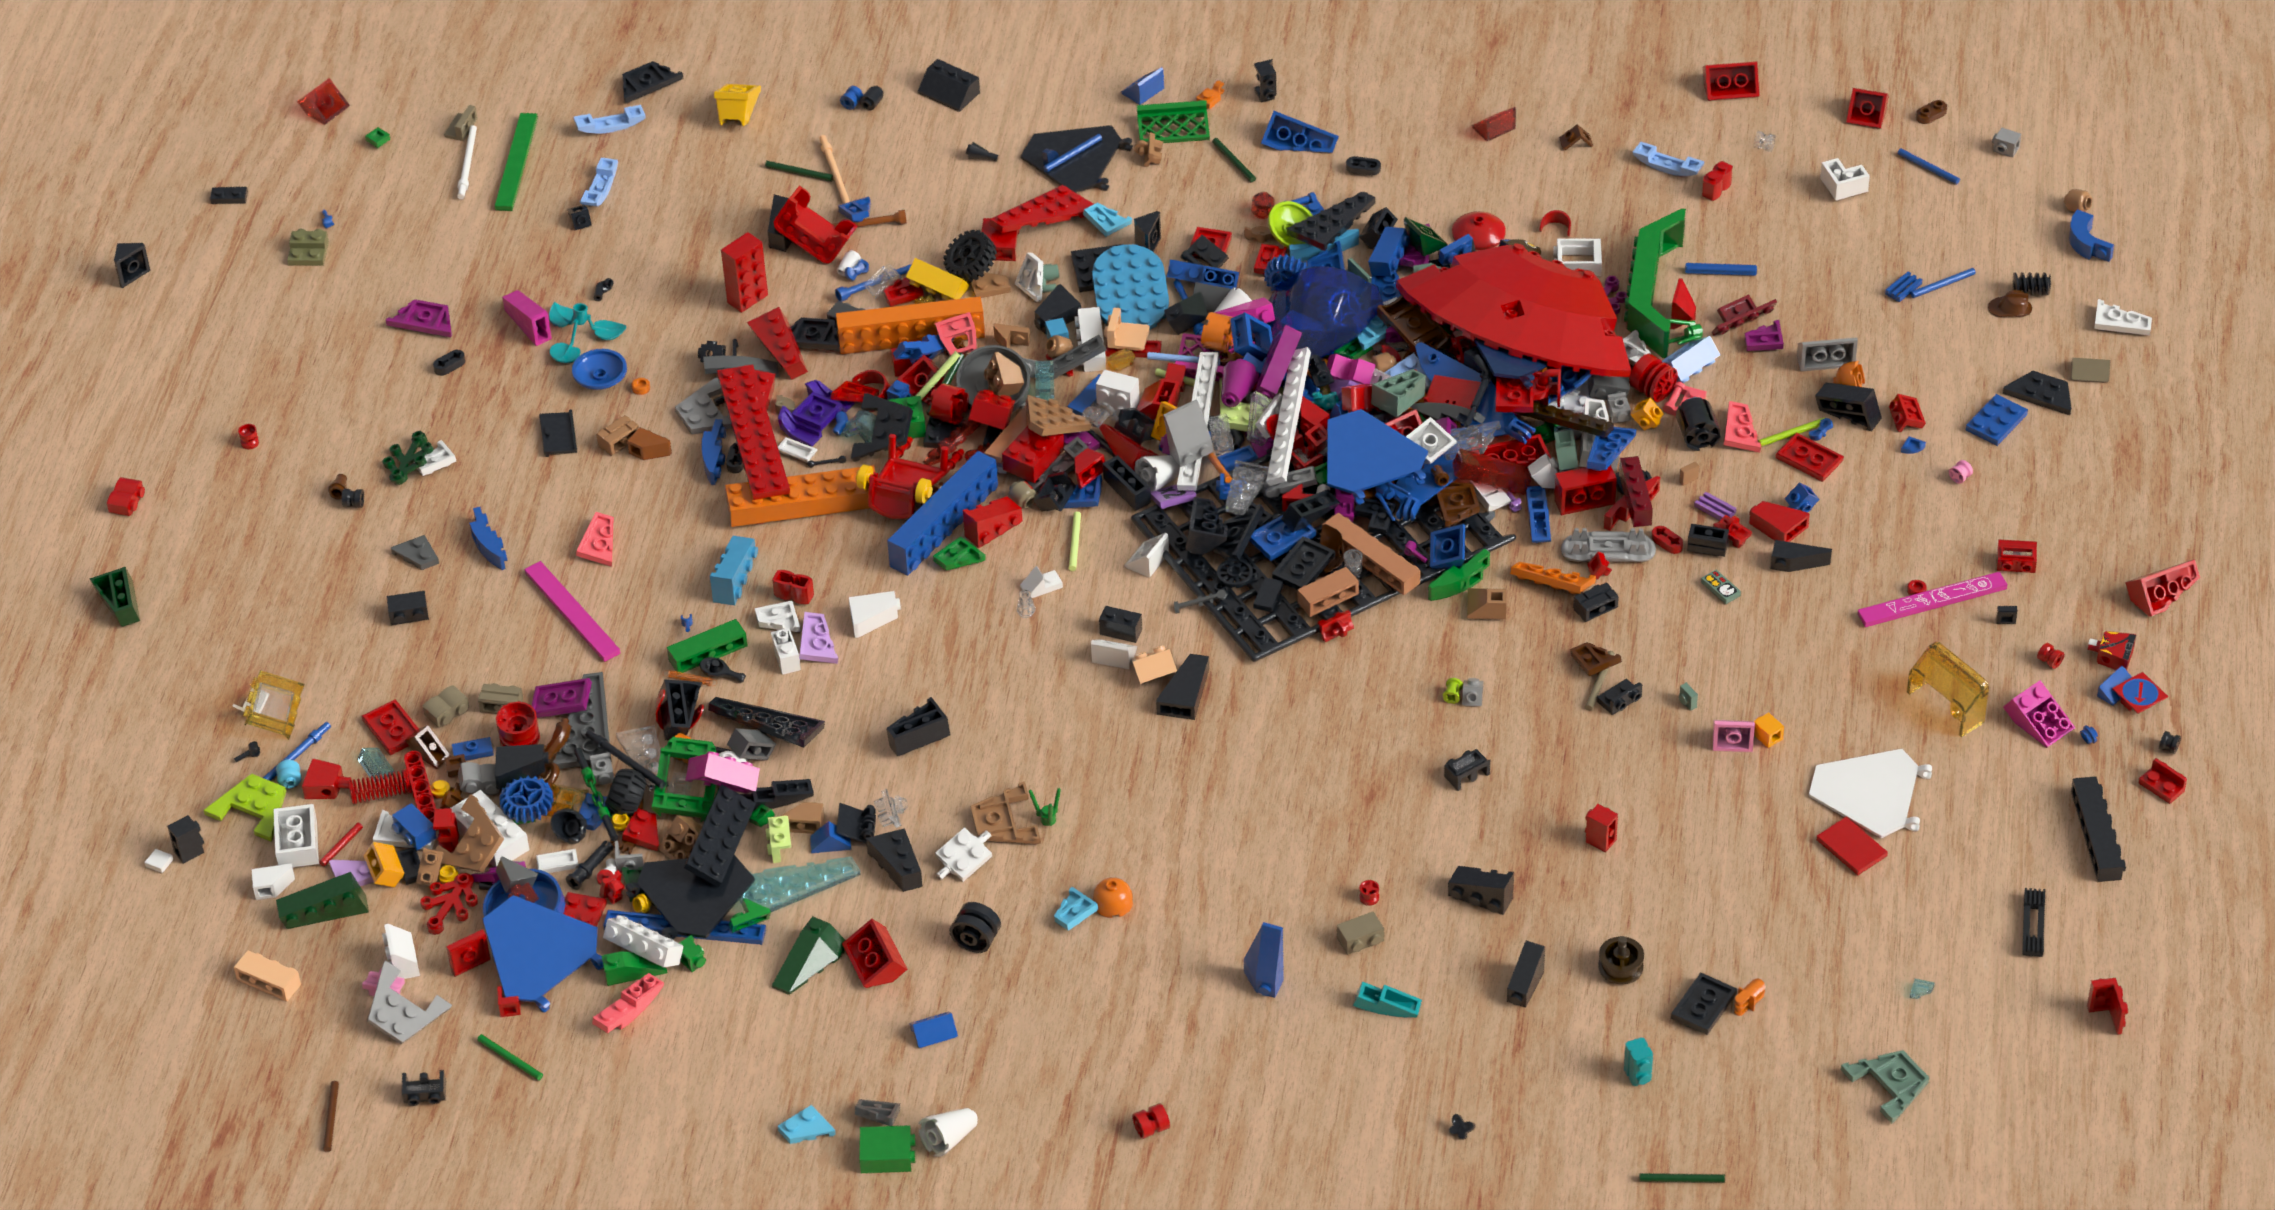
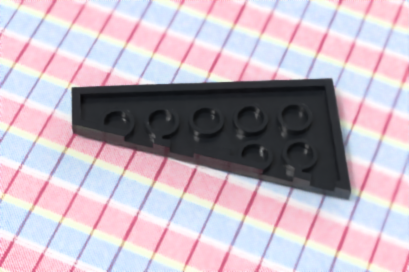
M1359 192L1357 195L1334 204L1332 207L1322 210L1316 215L1295 223L1287 228V235L1325 251L1328 248V244H1333L1337 236H1341L1353 225L1354 220H1358L1361 217L1362 212H1367L1376 203L1375 196L1367 192Z
M715 697L708 705V710L803 748L825 726V721L720 697Z

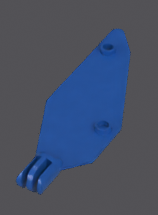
M1422 342L1416 344L1421 368L1431 383L1434 375L1481 382L1480 373ZM1492 381L1487 386L1476 412L1485 417L1483 424L1472 420L1470 426L1467 427L1485 438L1509 435L1524 444L1532 437L1530 433L1534 434L1536 431L1532 426L1517 419L1513 412H1496V387Z
M1466 427L1453 432L1451 436L1457 443L1431 464L1424 463V468L1421 469L1426 474L1424 484L1418 485L1414 475L1398 479L1396 485L1409 491L1411 494L1406 495L1394 489L1396 496L1401 501L1396 512L1397 519L1401 520L1403 516L1404 521L1411 519V522H1413L1423 503L1458 478L1469 455V449H1472L1478 436L1477 433ZM1434 465H1440L1443 471L1449 475V481L1445 486H1439L1435 483L1434 476L1430 471L1431 468L1436 471Z

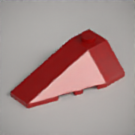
M923 355L897 380L908 384L910 394L916 396L939 368L930 358ZM944 375L922 399L923 402L931 405V392L942 384L945 378Z
M1097 422L1096 425L1115 456L1118 455L1134 472L1135 462L1141 457L1160 456L1154 451L1142 447L1112 426Z
M2194 559L2125 582L2130 601L2150 617L2166 611L2172 602L2177 601L2184 591L2188 590L2200 579V575Z

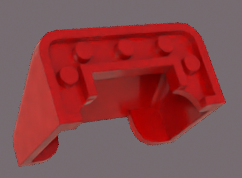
M799 185L775 218L774 227L778 232L821 262L831 263L858 226L846 219L841 220L837 226H834L807 207L811 200L810 193Z

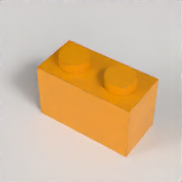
M373 842L364 854V858L374 883L396 887L402 879L404 871L394 846Z

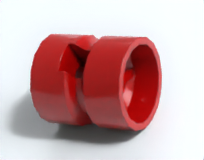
M1161 1103L1149 1107L1148 1111L1141 1110L1132 1114L1134 1127L1141 1139L1154 1135L1155 1131L1162 1132L1170 1128L1168 1114Z

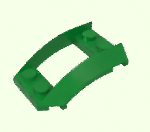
M672 737L668 744L661 748L657 777L665 781L667 785L671 757L689 759L707 754V752H716V747L713 742ZM712 783L710 786H706L703 798L665 793L666 785L662 789L655 785L652 810L661 817L662 813L698 817L701 818L700 823L707 816L714 800L716 784Z

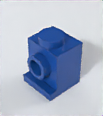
M896 380L887 390V400L911 397L909 385L899 380Z

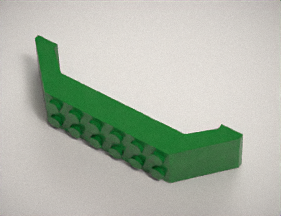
M1683 208L1639 229L1638 236L1634 238V247L1636 248H1633L1632 259L1635 261L1631 260L1630 271L1633 273H1629V285H1627V296L1629 298L1626 297L1625 308L1628 311H1625L1624 322H1627V330L1631 333L1634 330L1638 331L1640 340L1644 341L1648 347L1662 358L1668 357L1671 319L1663 317L1652 306L1659 258L1677 247H1683L1686 209Z

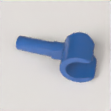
M323 210L322 213L325 218L322 219V224L327 229L334 225L332 215H328L326 210Z
M689 614L690 617L687 619L681 615V624L685 627L686 632H690V626L693 624L692 614Z

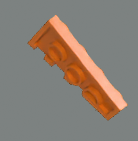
M1518 562L1513 565L1510 574L1516 575L1519 579H1530L1536 584H1547L1554 589L1568 590L1571 594H1580L1595 584L1596 576L1589 575V578L1580 577L1578 572L1564 574L1561 573V569L1551 568L1544 570V566Z

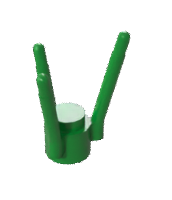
M1671 319L1670 323L1688 326L1684 329V336L1669 339V344L1678 342L1677 344L1681 345L1700 339L1703 336L1701 325L1696 324L1695 321Z
M1057 788L1054 806L1052 807L1050 803L1040 809L1033 791L1029 790L1028 792L1036 809V815L1041 818V823L1045 826L1054 825L1056 823V813H1058L1061 789Z

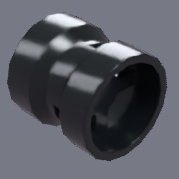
M348 488L343 489V507H363V489H356L355 491Z

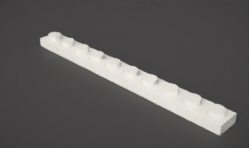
M1308 347L1295 350L1288 367L1266 479L1269 486L1285 482L1287 479L1311 354Z
M1200 352L1192 401L1197 399L1206 425H1208L1219 360L1218 352ZM1202 458L1180 467L1177 482L1178 490H1197Z

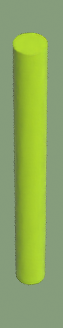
M1824 418L1760 439L1758 443L1763 447L1792 437L1796 433L1800 434L1820 426V422Z

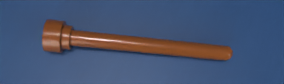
M904 209L898 210L894 215L867 218L853 223L861 227L889 222L906 224L907 220Z

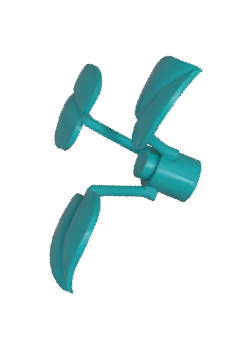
M554 302L549 312L550 322L558 327H565L568 324L573 325L574 323L570 344L556 343L552 345L550 356L561 363L574 362L581 353L579 348L573 347L577 325H583L587 320L591 329L595 330V336L603 340H613L619 337L626 330L627 326L608 320H599L593 325L591 315L587 314V305L577 303L571 309Z

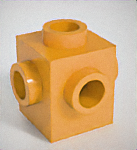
M1651 398L1637 403L1630 415L1645 431L1649 428H1656L1661 423L1660 419L1664 413Z

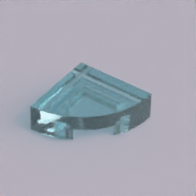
M1915 978L1910 998L1919 999L1921 996L1930 994L1934 990L1935 983Z

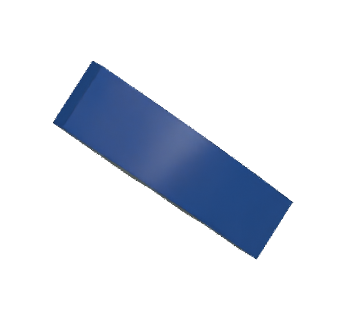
M1526 486L1532 543L1551 542L1549 510L1545 488L1541 486Z

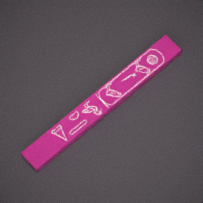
M1996 572L1858 609V616L1864 626L1869 627L2006 590L2008 584L2001 573Z

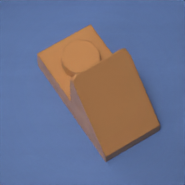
M994 323V339L1000 346L1010 348L1011 344L1029 346L1030 328Z

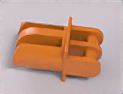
M1753 979L1743 989L1741 987L1738 988L1734 1009L1736 1015L1741 1016L1749 1009L1754 1012L1755 1005L1765 994V984L1762 979Z

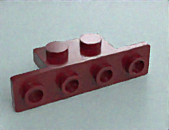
M1748 294L1724 305L1717 310L1724 323L1716 326L1711 333L1713 336L1718 333L1723 335L1730 330L1729 328H1738L1747 320L1753 321L1757 319L1762 313L1765 315L1769 314L1774 310L1777 300L1774 299L1756 307Z

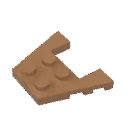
M1025 781L1018 783V787L1014 789L1008 788L1003 790L1001 795L996 797L990 796L970 806L977 837L987 830L991 834L987 841L1041 844L1037 825L1017 829L1011 811L1010 803L1029 800Z
M471 794L461 810L472 816L474 820L454 852L451 853L440 845H437L435 850L444 852L441 864L483 873L502 844L504 837L493 821L489 819L486 814L487 812L479 804V800Z

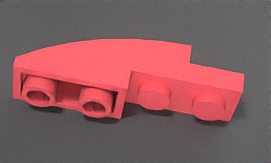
M648 973L623 990L619 1000L594 1016L592 1024L606 1033H609L616 1027L622 1030L646 1009L660 992L664 982Z

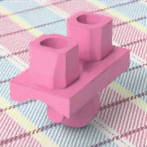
M381 969L379 972L370 971L366 981L362 983L363 989H367L371 996H375ZM397 977L390 988L400 994V990L405 983L404 978Z

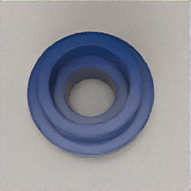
M2085 725L2083 730L2080 731L2083 740L2087 744L2096 743V737H2098L2096 730L2092 726L2088 727Z

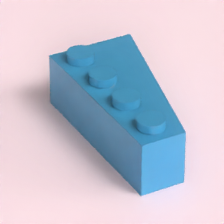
M732 536L725 549V554H722L720 557V564L715 566L716 572L710 574L714 603L735 606L737 599L741 598L742 587L747 583L748 571L751 572L753 559L758 554L755 539Z

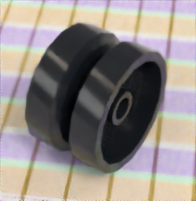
M967 902L962 905L957 917L949 928V933L953 941L961 948L973 953H983L989 949L1001 928V920L988 906L978 902Z

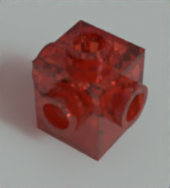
M529 882L523 886L519 883L509 889L511 892L508 895L509 898L513 895L519 897L523 894L527 901L535 903L539 900Z

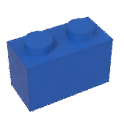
M412 803L392 815L394 831L397 834H401L406 843L412 845L416 850L437 839L433 823Z

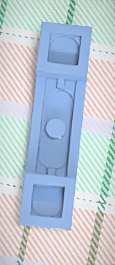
M637 105L624 108V113L594 119H592L591 114L575 116L574 122L577 129L582 132L610 133L629 128L644 120L646 115L642 106Z
M1640 142L1633 151V155L1646 165L1658 171L1677 176L1696 175L1704 165V161L1688 157L1684 161L1656 152V146Z
M600 159L596 167V176L589 191L585 190L580 204L599 206L603 203L611 189L618 160Z

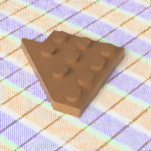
M1027 395L1025 403L1028 428L1037 434L1047 436L1090 431L1092 424L1086 421L1085 417L1074 414L1072 409L1059 405V402L1053 399L1040 401Z

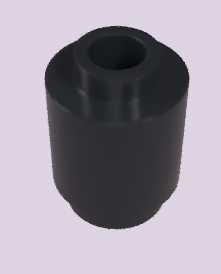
M876 85L870 87L860 98L862 107L867 110H873L883 99V90Z

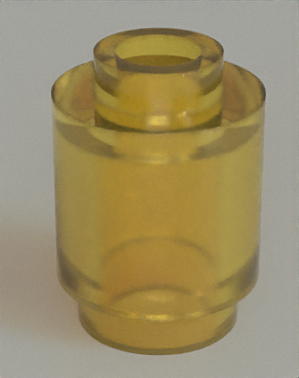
M1124 348L1111 354L1107 358L1110 370L1118 372L1133 365V360H1135L1132 350Z

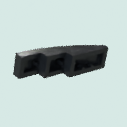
M811 779L772 781L771 787L756 788L755 792L740 795L756 803L753 810L755 811L761 804L771 809L793 804L814 796Z

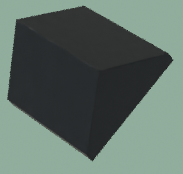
M1160 211L1134 219L1135 244L1145 247L1152 252L1155 251L1161 240Z
M117 243L114 263L120 287L124 288L151 270L145 244Z

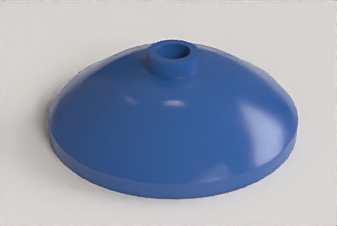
M610 349L587 351L580 355L572 366L574 380L579 385L594 390L607 389L616 385L625 377L627 372L625 358L620 353Z

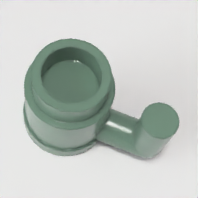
M1057 264L1043 265L1042 292H1051L1055 289L1056 283L1046 285V282L1059 278Z

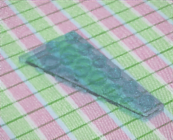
M852 857L831 859L822 864L811 862L806 863L807 866L802 867L791 865L764 869L762 873L752 874L755 881L739 901L742 905L743 898H746L774 912L861 875L860 869Z

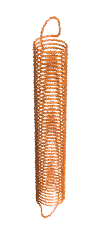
M677 671L668 672L672 673L669 674V678H680L678 680L695 682L704 680L700 682L707 686L712 685L707 684L710 683L711 678L697 677L696 675L688 676L686 673L677 674L681 673Z

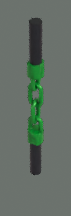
M576 748L574 753L580 765L581 774L586 786L591 788L593 792L592 800L594 805L599 807L598 815L605 825L610 840L616 841L618 836L610 819L609 810L603 806V796L600 791L596 790V780L593 772L588 766L581 748ZM595 796H596V797L599 796L600 799H601V802H600V801H597V802H596Z

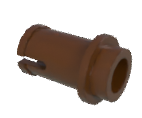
M1434 465L1436 471L1433 468L1430 471L1434 476L1435 483L1439 486H1445L1449 481V475L1443 471L1440 465Z

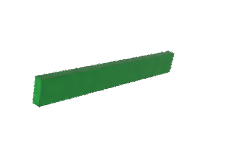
M520 113L497 195L495 210L513 211L538 120L537 113Z

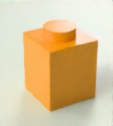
M1769 712L1754 721V736L1767 748L1783 740L1784 725Z

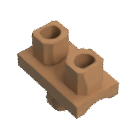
M1150 133L1148 142L1140 140L1135 143L1134 151L1141 156L1144 155L1143 166L1149 167L1150 162L1160 164L1162 159V153L1160 152L1163 141L1156 140L1155 134Z
M423 848L416 880L417 884L430 886L432 883L437 882L444 852Z

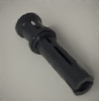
M606 840L603 841L584 863L578 864L576 870L566 877L567 884L571 888L579 890L582 887V883L592 876V871L614 850L613 845L610 842L607 843Z

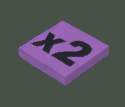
M1177 484L1161 488L1158 491H1151V499L1161 509L1193 501V498L1196 497L1194 491L1178 490Z

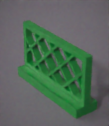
M1206 100L1137 105L1140 140L1149 141V138L1143 139L1147 132L1154 133L1155 139L1163 141V143L1210 140ZM1204 117V119L1200 123L1196 121L1194 118ZM1185 118L1187 120L1181 124L1177 119ZM1169 120V122L1166 125L1162 124L1159 121ZM1142 121H1151L1152 123L1146 126ZM1190 122L1196 125L1192 130L1186 127ZM1173 123L1178 126L1175 131L1168 128ZM1154 125L1161 128L1157 133L1151 129ZM1201 128L1206 134L1198 135L1195 132ZM1183 129L1188 134L1180 136L1178 133ZM1164 131L1171 134L1169 137L1161 136Z

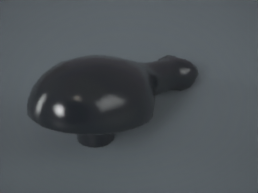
M707 657L700 661L701 671L711 678L728 677L737 680L739 683H743L746 678L744 673L732 671L719 658Z

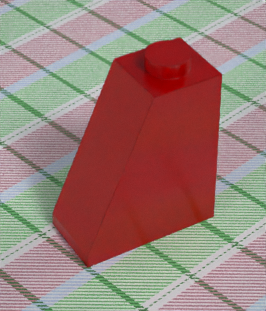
M1762 501L1757 506H1753L1749 512V524L1774 541L1790 542L1809 527L1810 514L1808 512Z

